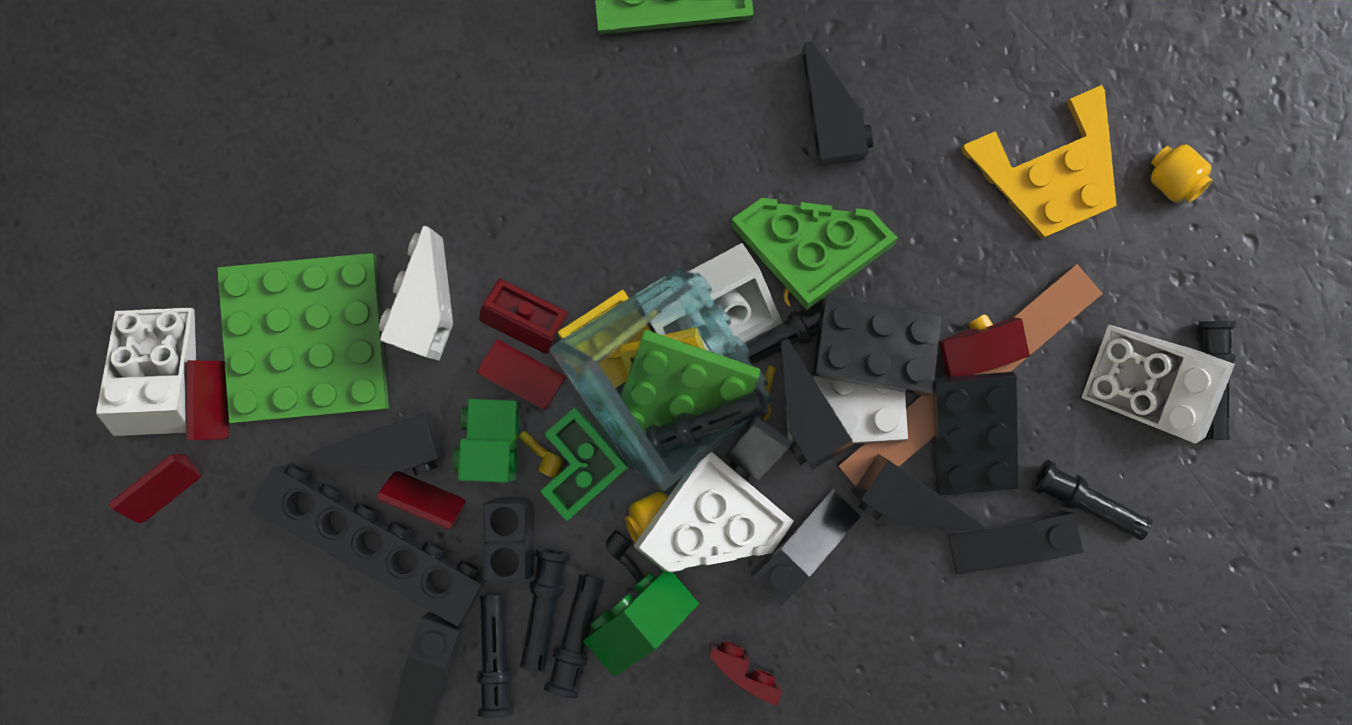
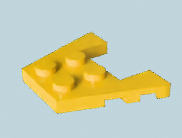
M1103 85L1070 98L1066 102L1082 136L1081 139L1014 168L1011 167L996 131L961 147L962 153L982 170V175L991 185L994 184L1009 200L1008 203L1041 239L1117 206L1105 89Z

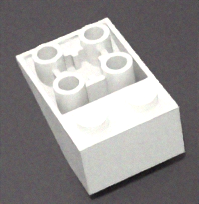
M423 225L421 233H415L409 244L408 256H411L406 272L400 271L396 278L393 293L397 294L393 307L392 309L387 308L380 320L379 331L383 332L380 340L421 356L440 361L453 326L443 238L431 228Z
M193 308L115 311L96 410L97 416L113 436L186 433L187 360H196L195 310Z
M1108 325L1081 398L1196 444L1204 439L1208 433L1235 364L1195 349Z

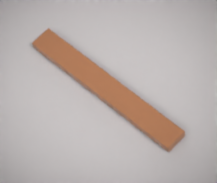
M1078 264L1073 265L1013 316L1021 318L1023 321L1030 355L1103 294ZM1026 358L973 375L1011 372ZM934 390L933 394L929 396H918L906 407L908 441L864 443L837 465L855 487L878 454L899 467L935 436Z

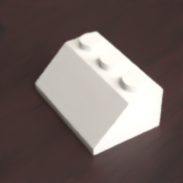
M743 243L638 298L655 333L665 335L697 327L705 349L721 356L723 352H727L755 336L782 324L761 270Z

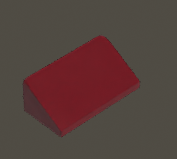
M499 278L481 306L479 321L544 354H548L569 312Z
M498 339L476 371L477 374L545 411L549 409L566 378L561 373Z
M187 360L186 438L188 440L227 439L229 437V412L225 361Z
M171 454L112 499L109 506L112 510L134 522L144 523L201 478V473L186 454Z
M395 471L390 476L376 497L380 502L447 530L457 525L466 504L464 498L400 471Z

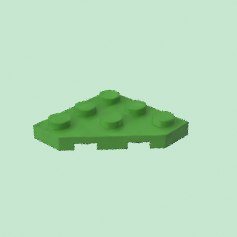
M760 198L731 220V227L806 310L893 247L898 238L872 210L857 208L855 212L832 210L831 205L801 202L800 206L779 204L777 199Z
M644 330L610 429L647 441L646 428L650 425L655 424L659 427L676 420L678 414L690 413L695 415L753 392L759 379L760 369Z

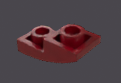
M1015 317L981 330L970 328L939 341L947 377L968 376L985 372L1030 356L1023 321L1021 318Z
M722 640L720 645L710 644L709 656L728 678L750 694L778 706L782 688L779 683L775 682L776 676L759 669H754L752 674L748 673L749 657L743 654L744 648L725 640Z

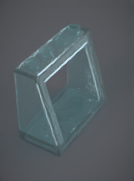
M677 268L569 334L549 349L629 468L663 491L667 490L749 421L741 422L730 428L701 438L700 443L696 447L690 449L686 446L669 452L667 458L661 459L598 364L678 300L694 327H697L702 340L710 352L751 365L747 358L750 355L747 346L731 332L728 327L731 324V320L727 313L713 302L709 295L712 289L707 280L699 273L694 274ZM760 371L754 390H761L768 405L773 399L765 388L768 385L767 379ZM727 415L721 416V417L716 418V419H714V420L720 419V418L725 417V416H727Z

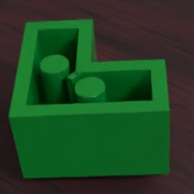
M468 399V407H462L461 430H467V439H460V447H454L453 471H459L458 480L510 482L517 479L521 401Z
M574 407L544 433L570 465L540 492L567 522L629 466L578 408Z
M663 571L656 577L652 572H649L633 586L637 592L633 597L628 593L610 610L606 609L590 623L594 631L583 642L613 677H616L656 650L699 605L698 601L673 572Z

